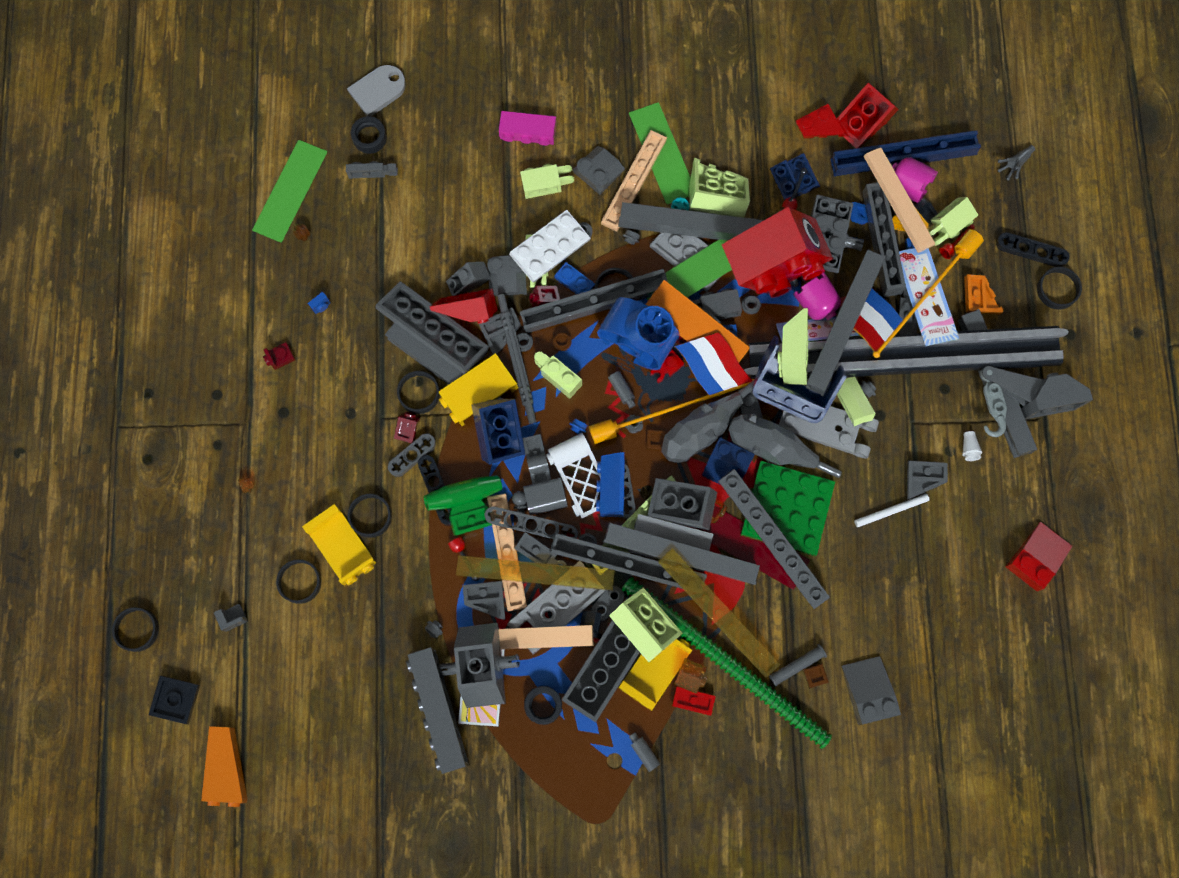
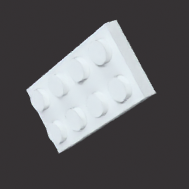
M566 210L513 249L509 255L534 283L586 244L590 237Z

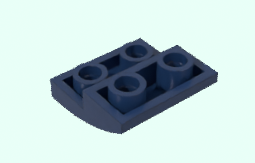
M804 153L788 162L784 160L770 168L784 200L792 197L802 168H806L808 172L803 177L796 197L820 187Z

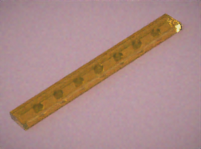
M673 548L657 561L765 678L780 666V663Z
M459 555L456 570L457 576L609 591H613L615 573L614 570Z

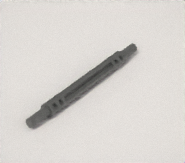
M501 294L497 296L501 310L500 317L522 405L525 406L529 424L536 423L532 406L534 402L512 315L508 311L505 295Z

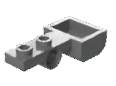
M541 434L522 438L532 485L523 486L529 514L532 516L568 507L561 478L551 480Z

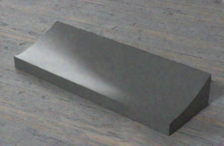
M401 281L376 304L378 311L463 374L467 373L476 363L487 356L488 345L447 315L431 311L430 306L432 304Z

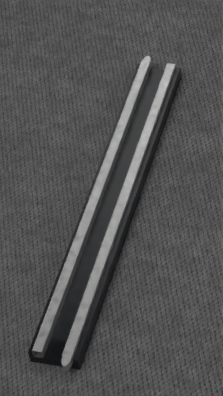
M1059 326L957 331L958 340L925 346L921 333L898 334L886 345L878 358L873 356L874 351L864 338L850 337L833 376L840 365L844 367L847 377L982 370L986 366L998 369L1060 366L1063 363L1064 356L1063 350L1060 351L1059 337L1066 336L1068 330L1060 329ZM827 339L808 341L807 379L810 378ZM779 341L780 348L775 355L777 358L778 352H782V341ZM770 342L749 343L750 368L744 371L748 376H751V379H755L760 361Z

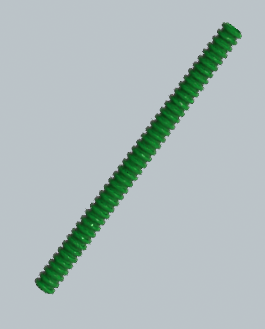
M630 577L622 587V591H626L628 596H632L641 590L644 585H639L638 580L634 581V577ZM648 592L683 633L680 636L681 638L684 637L686 642L689 641L691 646L694 645L695 649H699L701 654L704 653L706 658L709 657L711 662L714 661V664L719 665L720 669L723 668L725 673L728 672L730 677L733 676L735 681L738 680L740 685L743 684L745 689L748 688L749 692H753L755 697L758 696L760 701L763 700L765 705H770V709H775V713H780V717H785V721H790L789 724L795 725V729H800V733H805V737H810V741L814 740V744H819L820 749L828 745L832 739L831 733L827 734V730H822V726H817V722H812V718H807V714L801 713L802 710H797L795 705L792 706V703L790 701L787 702L785 697L782 698L781 694H777L776 690H772V687L767 686L766 682H762L761 678H757L756 674L753 675L751 670L748 671L747 667H743L741 662L738 663L736 658L733 659L731 654H726V650H721V646H716L717 643H713L711 638L708 639L706 634L703 635L702 631H697L698 628L692 627V623H687V619H682V615H677V611H672V607L668 608L667 603L663 604V600H658V596L655 597L653 592Z

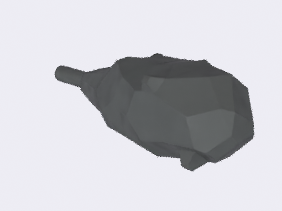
M755 379L739 392H735L715 402L700 405L686 418L679 421L664 437L661 452L666 459L677 463L687 462L690 457L716 441L729 426L732 417L742 405L743 398L753 391Z
M743 414L733 418L729 425L733 444L766 461L778 465L792 464L807 468H818L837 478L841 476L842 471L819 461V456L805 446L792 431L776 423L758 418L756 414Z

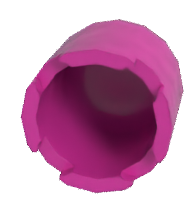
M911 157L904 158L899 164L894 163L892 166L909 198L916 203L923 199L927 193L925 187L927 184L933 183L938 173L935 169Z
M825 273L821 274L820 280L816 277L802 286L801 293L796 291L793 294L803 309L808 308V315L813 320H822L824 318L827 321L837 315L835 311L841 305V298Z

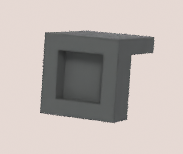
M240 604L227 610L220 609L214 612L220 629L225 632L248 622Z

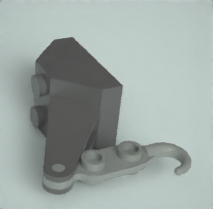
M986 366L979 373L981 380L986 382L983 392L989 413L997 421L999 427L996 432L989 430L988 426H984L985 432L991 437H999L1006 430L1005 418L1007 407L1003 393L1022 405L1021 411L1025 420L1074 411L1093 400L1090 389L1067 374L1058 375V373H1052L1047 375L1046 379L1041 380L991 366Z

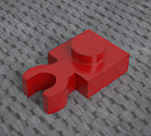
M671 350L659 370H651L650 375L653 376L655 373H659L661 376L657 379V383H660L664 380L666 373L671 377L685 363Z

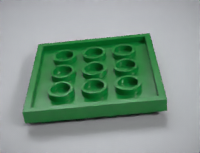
M760 461L752 490L753 495L795 551L817 556L835 481ZM745 518L741 536L762 541Z

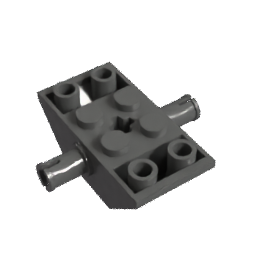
M817 195L810 216L816 219L833 257L832 260L823 264L825 271L839 273L844 248L847 247L861 251L864 239L850 237L847 234L853 203Z
M498 623L459 627L454 645L455 662L441 663L440 669H448L440 671L441 676L457 674L458 690L466 708L506 704L503 669L519 668L520 662L512 663L514 660H520L518 654L501 657Z

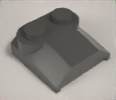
M597 146L586 157L578 161L577 166L573 169V173L601 195L625 168L605 148Z
M495 256L488 259L487 266L491 277L489 279V289L493 288L494 296L501 294L527 295L526 274L511 256Z

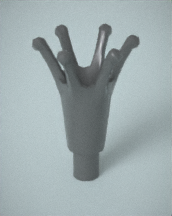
M1030 145L1010 158L998 159V163L1008 162L1004 167L998 169V172L1010 167L1012 170L1006 180L1009 181L1015 171H1017L1015 178L1019 179V172L1035 151V147Z

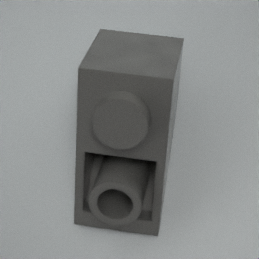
M467 262L446 282L453 296L477 289L491 277L484 262Z

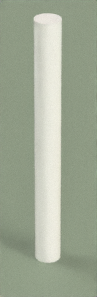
M927 494L859 518L854 520L855 525L858 528L929 501V497Z

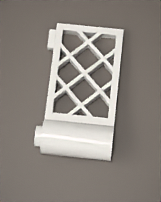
M580 433L548 449L549 453L546 454L550 465L554 464L575 504L571 507L576 517L580 515L581 518H584L596 512V507L594 508L599 494V492L596 493L595 499L583 496L586 486L597 489V486L588 483L590 474L599 475L601 479V473L596 472L597 461L583 433ZM589 455L592 461L591 468L587 469L579 466L581 459ZM568 465L575 467L576 470L573 478L565 476L562 468ZM578 469L589 472L586 482L575 479ZM567 479L572 480L571 485H569ZM574 481L585 485L582 495L573 493L571 488ZM575 496L580 497L579 503ZM582 498L593 502L591 510L583 513L580 507Z

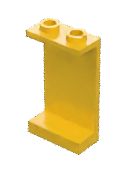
M495 353L440 390L441 398H439V401L444 408L448 407L451 413L449 415L454 423L459 422L461 426H464L463 421L473 415L472 404L495 400L508 390L514 392L518 389V385Z
M335 504L302 526L330 564L342 585L345 586L347 584L349 586L358 580L357 577L360 574H367L374 568L373 565L376 564V561Z
M676 639L650 662L641 654L619 686V689L652 711L692 652L689 648L691 645L683 639L679 641Z

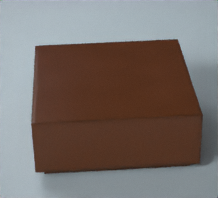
M648 429L646 449L662 450L667 431Z
M823 663L803 669L809 689L829 683Z

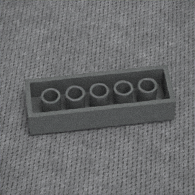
M613 620L562 699L563 702L595 723L640 653Z
M430 647L409 654V660H406L409 672H412L414 675L412 685L414 691H417L420 696L417 702L420 711H423L426 717L423 719L426 731H430L431 734L429 744L431 750L435 751L437 758L434 759L437 770L444 774L470 766L444 676L442 677L440 674L442 670L440 669L436 650Z

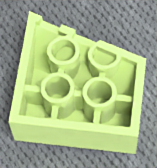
M694 158L689 185L690 209L698 212L702 211L744 218L750 203L748 178L730 171H719L715 169V165L709 164V166L700 163V159Z
M808 308L802 309L783 326L782 352H778L779 377H783L784 384L807 385Z

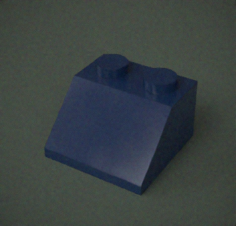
M719 438L701 476L721 485L718 480L732 469H735L743 480L755 454Z

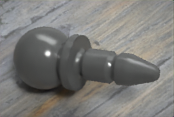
M517 491L512 496V501L515 504L514 509H518L517 512L525 514L524 508H527L525 493Z

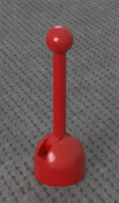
M971 224L953 243L944 244L939 249L941 256L948 260L951 259L955 254L957 243L968 230H974L975 226Z

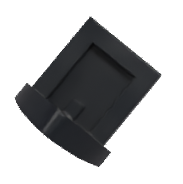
M923 198L915 205V208L926 220L928 227L933 225L931 219L938 213L932 206L931 201L928 198Z
M583 611L580 626L593 625V639L600 640L602 634H599L598 631L602 613Z

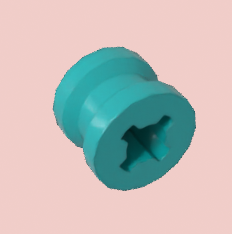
M679 197L673 200L671 204L672 209L689 211L690 205L685 198Z

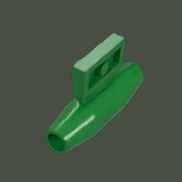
M498 475L467 479L443 486L424 495V504L428 511L451 508L449 519L454 536L492 525L485 519V512L488 507L483 503L482 499L501 491L502 483Z

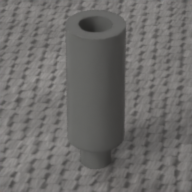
M621 372L613 373L608 377L622 403H627L629 409L633 408L636 405L633 400L635 398Z
M636 732L629 736L633 742L631 747L648 772L661 764L643 737L639 738Z

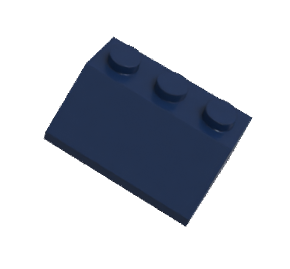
M515 399L487 400L471 405L483 461L493 464L525 455Z

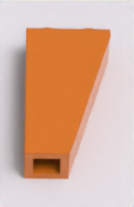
M209 726L201 801L208 802V806H220V802L228 803V807H240V803H247L235 728Z

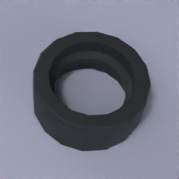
M362 117L355 121L351 128L352 141L355 147L363 153H376L386 144L387 135L384 125L375 117ZM375 127L380 135L373 143H362L358 138V134L362 129Z
M539 686L527 694L524 701V710L531 721L547 725L559 717L562 711V701L560 695L554 689L548 686ZM541 693L550 695L555 702L553 713L545 718L536 716L531 708L533 699Z

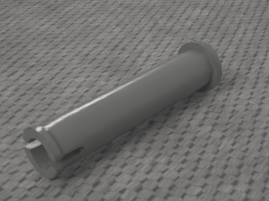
M817 644L816 648L769 675V678L776 687L819 659L827 658V655L821 645Z

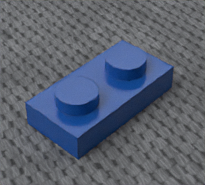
M567 262L554 276L557 281L576 295L591 291L595 287V283Z

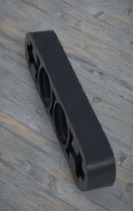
M1005 232L996 240L997 248L1003 252L1050 266L1063 267L1070 259L1069 253L1062 248ZM1004 239H1007V245H1004ZM1019 244H1026L1028 246V251H1021L1019 249ZM1037 249H1044L1046 256H1039ZM1058 255H1061V259H1063L1061 262L1058 261Z
M429 455L422 456L418 460V467L430 493L445 486L433 457ZM425 460L432 462L430 469L433 473L429 474L427 468L422 467L425 464ZM430 478H439V484L436 487H431L429 485ZM436 510L442 524L451 526L450 521L443 520L446 516L444 510Z

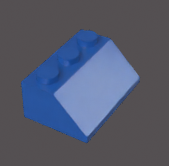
M624 452L601 456V461H597V473H601V481H597V492H600V500H596V511L600 512V517H624Z

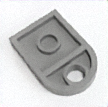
M384 65L367 74L348 87L347 90L363 112L371 117L399 98L405 90L406 83L403 73L398 68ZM393 75L399 76L397 81L393 82L390 80Z

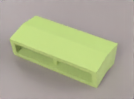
M855 377L846 378L837 396L853 426L872 421L876 413Z

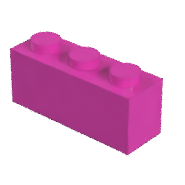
M501 111L500 139L507 142L514 140L525 144L533 142L544 146L554 145L556 132L555 116Z

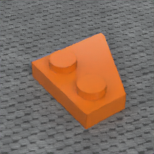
M967 274L964 277L966 313L980 309L981 314H1002L1003 308H999L994 299L996 295L989 287L986 276Z

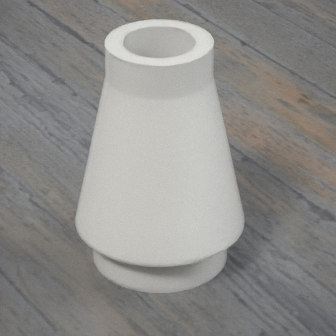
M974 431L965 432L963 434V456L966 461L979 460L982 450Z

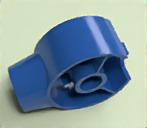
M625 297L616 299L597 331L599 338L607 346L610 342L617 344L623 351L635 356L633 363L651 370H659L680 336L678 329L674 326L671 315L664 308L647 306Z

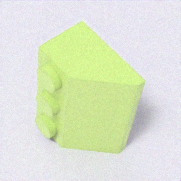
M644 588L624 601L609 615L648 662L683 634Z

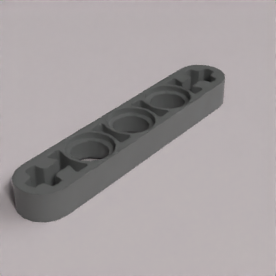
M490 507L485 512L486 521L493 525L551 539L554 538L556 533L558 534L559 525L563 526L561 529L563 531H568L569 528L572 529L574 537L571 538L577 539L578 531L572 525L499 507ZM493 510H496L497 515H502V511L506 512L504 524L499 523L501 519L498 518L491 521L488 512L492 513ZM511 514L516 515L518 518V522L514 526L507 523V517ZM534 519L537 527L534 530H528L526 528L527 520ZM549 523L553 524L556 528L555 533L552 535H548L545 532V526Z

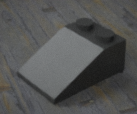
M656 478L647 516L709 530L717 492L711 487Z
M880 656L841 666L858 725L901 715L895 692Z

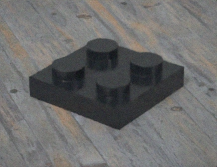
M160 676L148 715L189 725L200 685Z

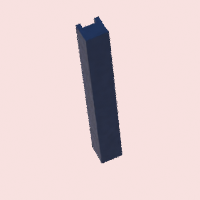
M976 130L834 152L830 159L833 175L841 176L872 171L864 155L878 148H882L891 166L894 163L899 164L902 159L908 157L922 163L977 155L981 148L977 139L978 132Z

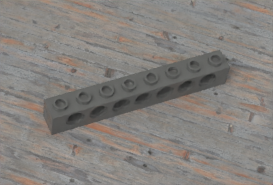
M732 469L720 478L718 482L811 607L815 609L829 599V595L735 469Z

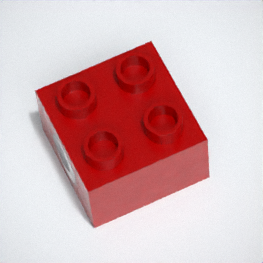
M790 207L783 209L721 244L738 285L755 290L757 294H770L771 298L779 297L792 289L790 282L801 276L804 280L820 276L825 272L823 264L833 259L816 219Z

